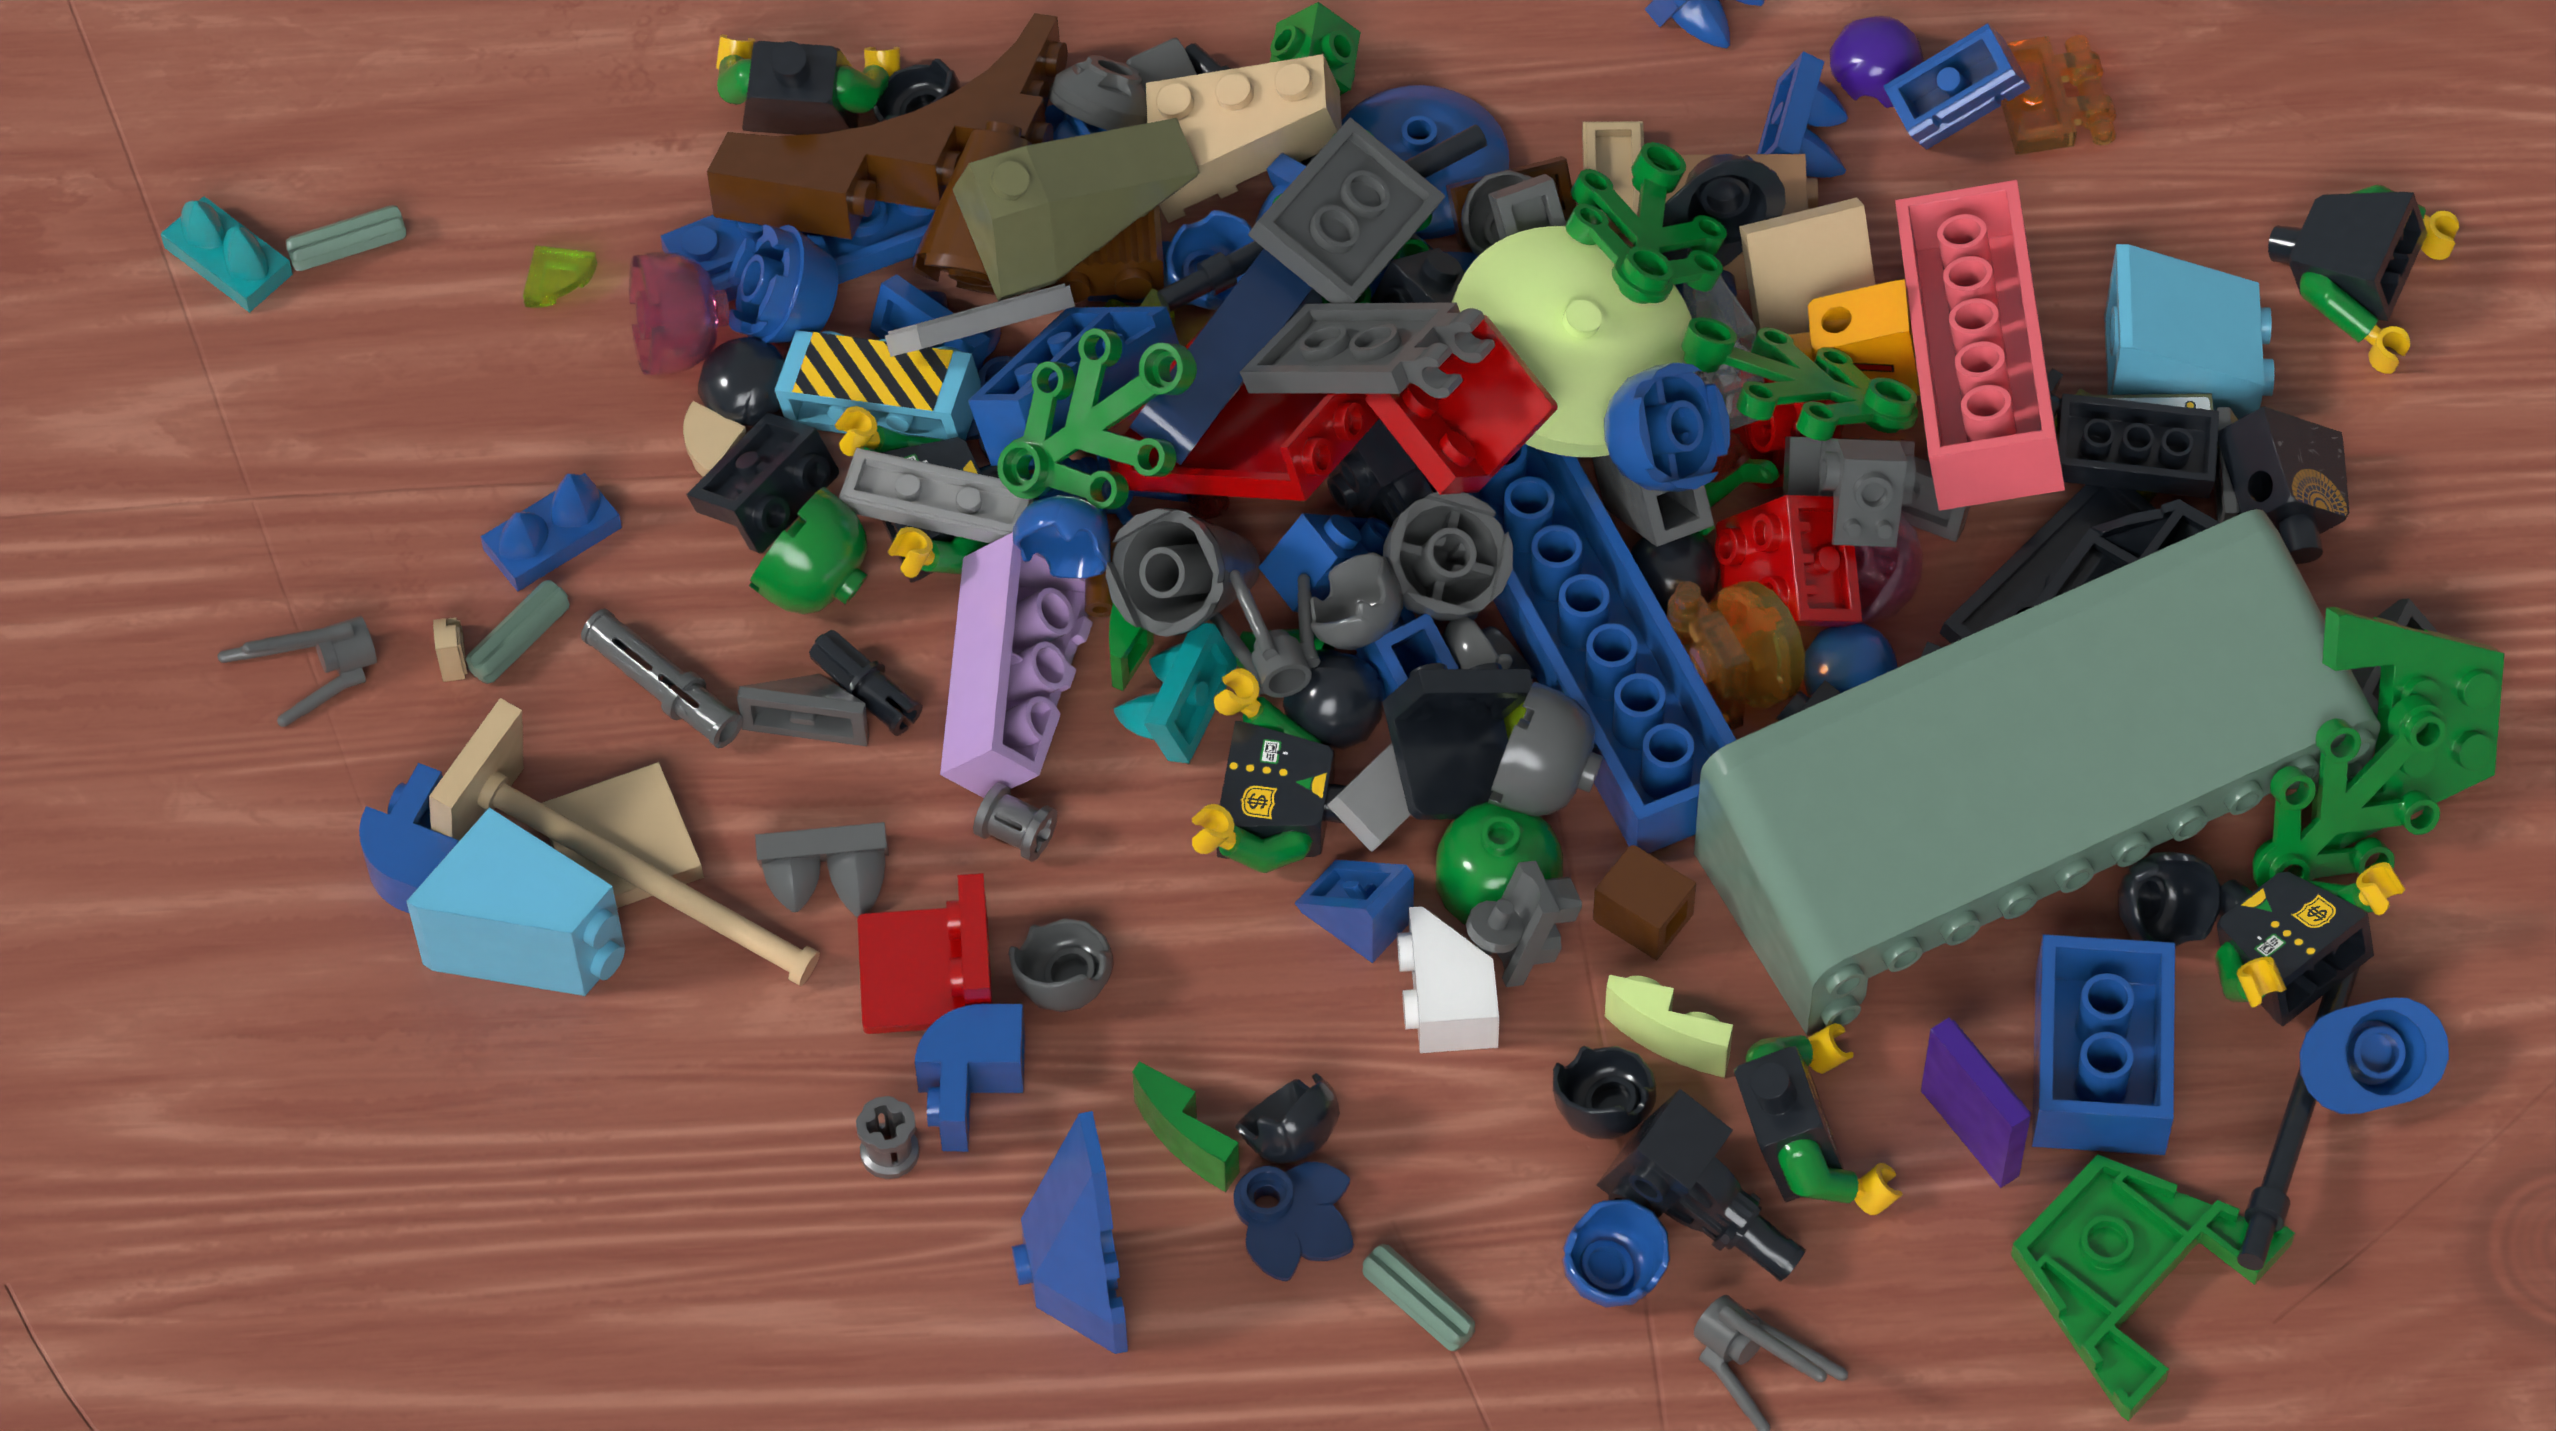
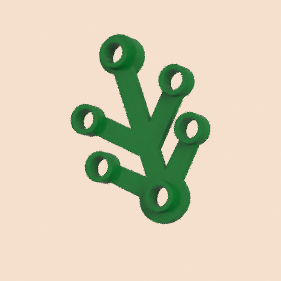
M1655 142L1646 143L1642 146L1631 167L1633 175L1632 184L1640 192L1637 215L1615 192L1613 184L1607 176L1596 170L1585 169L1580 172L1571 189V196L1578 205L1574 208L1566 223V231L1573 239L1585 245H1598L1615 264L1612 269V277L1618 285L1620 292L1629 300L1639 304L1663 302L1671 293L1673 285L1686 283L1688 286L1699 291L1707 292L1712 290L1723 271L1721 262L1714 255L1717 254L1727 236L1726 229L1720 222L1704 215L1696 216L1692 222L1662 227L1666 194L1672 193L1676 189L1686 171V163L1682 156L1674 149ZM1607 216L1633 244V248H1630L1608 226L1609 220ZM1684 248L1693 250L1687 258L1671 261L1661 254Z
M1697 317L1689 321L1681 344L1685 352L1684 361L1687 364H1692L1702 370L1701 372L1706 373L1717 372L1720 366L1725 364L1775 381V383L1765 384L1748 381L1742 385L1736 402V408L1740 413L1751 419L1769 420L1772 418L1776 405L1806 402L1802 407L1796 427L1806 437L1819 441L1830 440L1837 425L1865 422L1877 431L1896 433L1899 430L1913 427L1918 417V409L1915 406L1917 395L1909 386L1889 378L1869 379L1853 364L1852 358L1843 351L1829 347L1820 348L1813 362L1794 345L1793 339L1787 333L1775 328L1764 327L1758 330L1751 352L1734 347L1737 334L1725 323L1706 317ZM1828 399H1829V400H1832V401H1835V402H1838V403L1826 405V404H1823V403H1820V402H1809V401H1819V400H1828Z
M1092 328L1087 330L1079 341L1078 351L1081 360L1076 381L1072 368L1063 362L1045 361L1040 363L1033 371L1031 383L1034 393L1024 436L1013 440L1003 449L997 464L998 475L1002 484L1019 498L1037 499L1043 497L1054 488L1086 498L1090 504L1098 509H1117L1126 502L1129 493L1127 480L1122 474L1115 471H1096L1093 474H1089L1061 464L1062 461L1078 450L1132 465L1139 474L1149 477H1164L1175 466L1176 452L1169 441L1157 438L1137 440L1107 430L1159 394L1179 395L1185 392L1192 385L1197 374V365L1193 355L1186 347L1179 344L1156 343L1151 345L1141 356L1139 376L1098 403L1106 367H1111L1119 361L1122 354V341L1118 334L1112 330ZM1102 337L1105 343V352L1099 359L1095 347L1097 341ZM1176 360L1177 373L1173 380L1170 376V365ZM1055 370L1058 376V384L1052 391L1049 387V376ZM1073 392L1065 427L1051 436L1057 400L1066 399ZM1155 447L1159 453V461L1153 468L1149 462V454ZM1033 458L1035 463V470L1033 476L1031 477L1029 474L1028 467L1031 459ZM1106 480L1110 482L1112 488L1111 495L1107 500L1102 495V486Z
M2410 695L2398 701L2388 717L2389 732L2393 737L2348 784V761L2353 759L2359 752L2361 737L2347 721L2340 718L2328 720L2321 725L2315 738L2316 745L2321 751L2317 816L2301 832V810L2312 802L2316 793L2315 783L2299 767L2287 766L2280 769L2273 776L2270 783V791L2275 798L2273 838L2265 841L2257 849L2252 862L2253 878L2257 887L2259 888L2290 865L2292 866L2287 872L2306 881H2312L2314 878L2356 872L2361 874L2369 867L2382 862H2387L2394 868V854L2381 840L2374 837L2362 839L2351 848L2322 849L2336 834L2403 825L2410 833L2423 835L2430 832L2437 825L2440 818V809L2423 791H2409L2398 799L2376 802L2368 801L2415 752H2429L2441 745L2445 739L2447 727L2446 717L2442 710L2423 695ZM2427 723L2426 727L2417 734L2418 729ZM2346 734L2344 741L2338 747L2331 748V744L2337 736ZM2300 781L2297 791L2285 796L2288 787ZM2420 806H2424L2421 815L2411 820L2413 811ZM2379 853L2375 863L2365 866L2366 861L2371 855Z

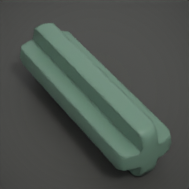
M390 205L290 236L286 240V248L296 271H303L402 240L406 237V227L398 207Z
M546 580L539 584L466 656L469 671L485 684L494 682L569 609L570 603L566 592L551 580Z
M1381 1244L1366 1257L1362 1264L1363 1275L1450 1351H1457L1470 1340L1475 1332L1474 1319L1391 1246Z

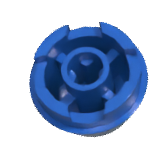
M762 225L763 235L758 241L746 238L743 241L729 272L727 283L738 286L736 310L731 309L726 312V319L730 328L735 332L745 334L748 337H756L770 344L792 342L796 330L820 333L831 315L837 296L839 275L835 259L793 226L785 225L776 228Z

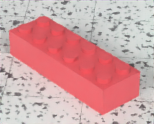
M2017 180L1895 200L1928 456L1939 511L2064 491L2055 420Z

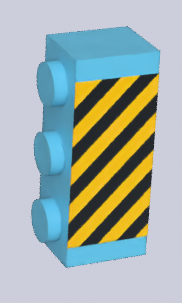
M796 330L776 384L775 393L784 418L811 426L817 430L846 434L847 432L838 431L835 428V423L847 408L858 406L869 411L875 417L877 425L904 434L944 440L958 437L966 441L974 417L968 400L981 388V382L972 353L961 352L952 347H927L890 357L886 339L871 340L848 337L833 331L818 333Z

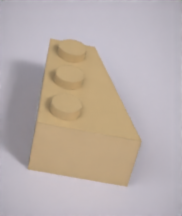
M1323 54L1146 83L1147 123L1177 118L1200 172L1195 179L1159 205L1168 223L1185 216L1186 214L1183 209L1217 193L1220 199L1237 192V184L1267 171L1266 169L1281 153L1288 155L1298 162L1318 154L1342 127L1340 89Z

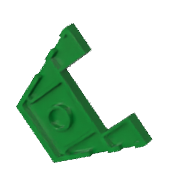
M2338 607L2326 608L2322 663L2334 671L2381 666L2377 713L2380 730L2375 745V754L2393 737L2389 732L2388 717L2394 705L2404 697L2417 694L2429 698L2442 710L2447 721L2446 736L2441 745L2429 752H2415L2368 802L2398 799L2409 791L2419 790L2426 793L2435 803H2438L2495 775L2505 653L2490 645L2426 629L2421 631L2401 626L2390 620L2374 616L2369 618L2357 615L2349 610ZM2427 723L2418 729L2417 734L2426 727ZM2316 791L2312 800L2311 821L2317 816L2318 791ZM2424 806L2416 808L2411 815L2423 810ZM2383 828L2336 834L2322 850L2344 848Z
M2097 1154L2013 1243L2011 1256L2120 1416L2129 1421L2167 1380L2169 1368L2121 1332L2119 1328L2197 1244H2202L2255 1285L2292 1245L2295 1232L2287 1226H2283L2280 1231L2274 1232L2263 1268L2260 1270L2246 1269L2237 1261L2248 1227L2245 1217L2239 1215V1208L2218 1200L2212 1205L2178 1192L2177 1184Z

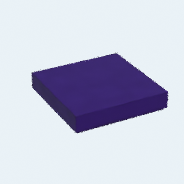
M1947 1018L1930 1029L1921 1092L1997 1185L2002 1188L2020 1175L2031 1112L1954 1020Z

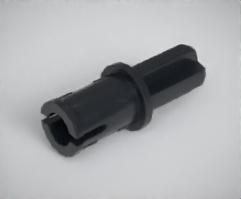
M834 630L821 634L815 640V644L809 651L811 660L847 692L863 701L866 708L883 722L891 733L898 736L909 729L902 722L904 716L912 724L916 722L922 712L923 705L917 700L912 699L884 674L885 665L878 660L869 661Z

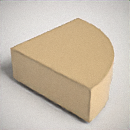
M693 401L684 419L683 434L686 450L696 471L704 477L746 435V428Z
M457 617L433 620L435 650L443 682L465 679V674L468 673L461 621L457 620Z

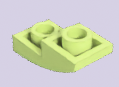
M1609 975L1606 989L1605 1018L1638 1044L1664 1058L1700 1072L1725 1078L1730 1057L1733 1024L1720 1022L1714 1016L1703 1012H1689L1686 1014L1672 1012L1674 988L1661 986L1651 978L1645 976L1623 978Z

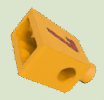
M1905 279L1815 298L1808 303L1810 332L1788 334L1793 339L1794 345L1813 362L1818 349L1823 347L1835 348L1848 354L1852 358L1853 364L1869 379L1889 378L1897 380L1909 386L1917 396H1921Z

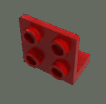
M1484 315L1485 318L1470 333L1478 339H1492L1494 341L1495 347L1478 363H1468L1452 353L1438 367L1446 374H1461L1463 382L1448 397H1432L1417 385L1409 383L1400 394H1369L1365 398V401L1440 495L1479 492L1558 408L1557 402L1487 315Z
M1785 495L1717 522L1715 553L1720 562L1723 592L1721 613L1726 624L1727 641L1730 645H1743L1794 626L1844 627L1863 622L1855 546L1832 545L1833 496Z
M984 873L957 875L959 900L946 901V908L865 913L858 916L862 1026L866 1034L927 1030L937 1019L954 1009L973 1004H993Z

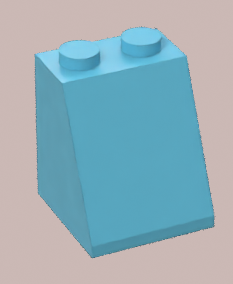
M2116 244L2104 313L2107 395L2212 394L2213 410L2217 411V407H2230L2238 420L2258 410L2261 405L2262 396H2272L2274 389V360L2263 359L2262 345L2269 344L2271 339V308L2260 307L2259 282L2133 245Z
M490 807L406 901L422 963L432 971L586 996L600 979L603 981L607 980L616 972L625 953V944L613 886Z

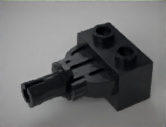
M1380 418L1329 474L1327 480L1329 491L1342 510H1351L1356 518H1370L1375 515L1377 519L1392 527L1394 520L1412 503L1433 493L1425 475Z
M1679 1089L1638 1126L1597 1183V1186L1609 1195V1200L1631 1199L1654 1211L1658 1218L1665 1213L1680 1224L1703 1232L1713 1240L1712 1245L1719 1251L1724 1247L1728 1250L1734 1246L1781 1282L1796 1267L1806 1249L1798 1245L1759 1214L1762 1210V1207L1759 1206L1761 1198L1753 1192L1750 1195L1746 1193L1731 1171L1715 1157L1733 1129Z

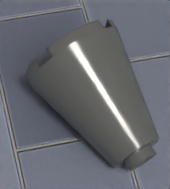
M1158 508L1135 515L1118 530L1113 541L1117 542L1112 562H1107L1106 580L1111 600L1127 622L1136 628L1142 627L1155 635L1169 637L1195 630L1238 599L1229 578L1232 570L1241 572L1250 590L1259 577L1260 569L1258 567L1260 566V558L1252 542L1242 535L1179 509Z

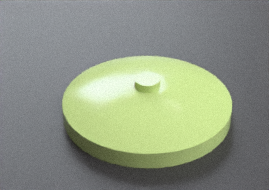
M1548 226L1524 230L1494 243L1482 252L1467 269L1458 285L1452 302H1457L1460 312L1468 308H1474L1487 315L1557 402L1558 408L1556 412L1525 443L1526 445L1563 456H1607L1609 452L1605 442L1604 418L1609 400L1627 378L1643 370L1668 363L1687 364L1684 361L1685 352L1681 344L1689 321L1692 318L1684 299L1675 285H1673L1668 298L1660 303L1639 304L1626 298L1620 292L1618 285L1612 277V269L1615 264L1597 244L1585 245L1573 239L1566 231V226Z

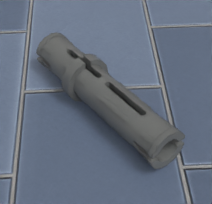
M604 608L597 611L587 620L581 632V639L589 646H593L605 658L622 670L625 675L662 702L661 708L666 715L673 720L683 719L708 738L710 743L716 748H723L735 739L743 725V717L736 711H732L706 689L707 684L702 677L692 671L685 673L656 650L653 645L646 642L629 627L616 619L614 614L608 609ZM627 648L631 649L653 667L652 670L647 671L627 655L625 650ZM676 685L696 701L699 707H692L671 690V687Z

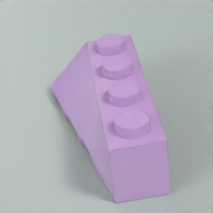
M1013 532L965 556L962 565L940 775L983 798L997 783L1012 789L1040 775L1061 715L1056 706L1061 692L1071 687L1076 673V669L1071 665L1078 645L1087 641L1093 624L1088 619V614L1084 611L1085 579L1053 577L1050 574L1046 559L1038 553L1033 554L1030 561L1024 562L1021 550L1013 543Z

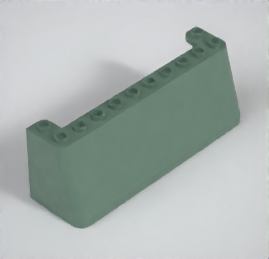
M2255 509L2239 514L1720 748L1709 757L1701 769L1694 855L1808 1036L1834 1023L1845 1026L1852 1022L1861 1012L1860 1004L1866 997L1868 978L1888 969L1891 972L1904 970L1914 964L1924 952L1944 943L1951 946L1960 944L1971 938L1981 926L1998 918L2013 919L2029 911L2036 904L2037 900L2059 890L2063 893L2073 892L2087 884L2094 874L2118 864L2120 867L2132 865L2142 859L2151 848L2172 838L2176 841L2188 839L2201 831L2207 822L2230 812L2232 815H2239L2255 807L2262 800L2263 796L2271 793V780L2284 767L2296 766L2301 768L2313 780L2316 791H2318L2321 751L2316 745L2315 738L2321 725L2334 718L2347 721L2361 737L2359 752L2353 759L2348 761V784L2372 759L2380 730V723L2352 670L2334 671L2322 663L2325 619L2279 531L2263 510ZM2346 734L2337 736L2333 740L2331 748L2338 747L2344 741ZM2300 781L2291 784L2288 789L2299 788Z

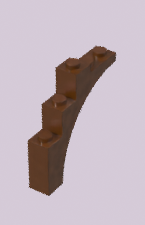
M1034 13L1017 41L988 70L954 93L914 112L869 126L824 134L768 136L727 132L707 170L714 217L758 225H769L777 228L790 225L801 232L852 240L863 216L869 217L871 215L875 201L936 210L973 130H985L986 122L997 121L1020 127L1022 129L1021 138L1028 140L1032 145L1053 141V126L1051 123H1046L1045 111L1049 100L1048 92L1056 74L1065 70L1068 57L1067 44L1060 42L1058 17Z

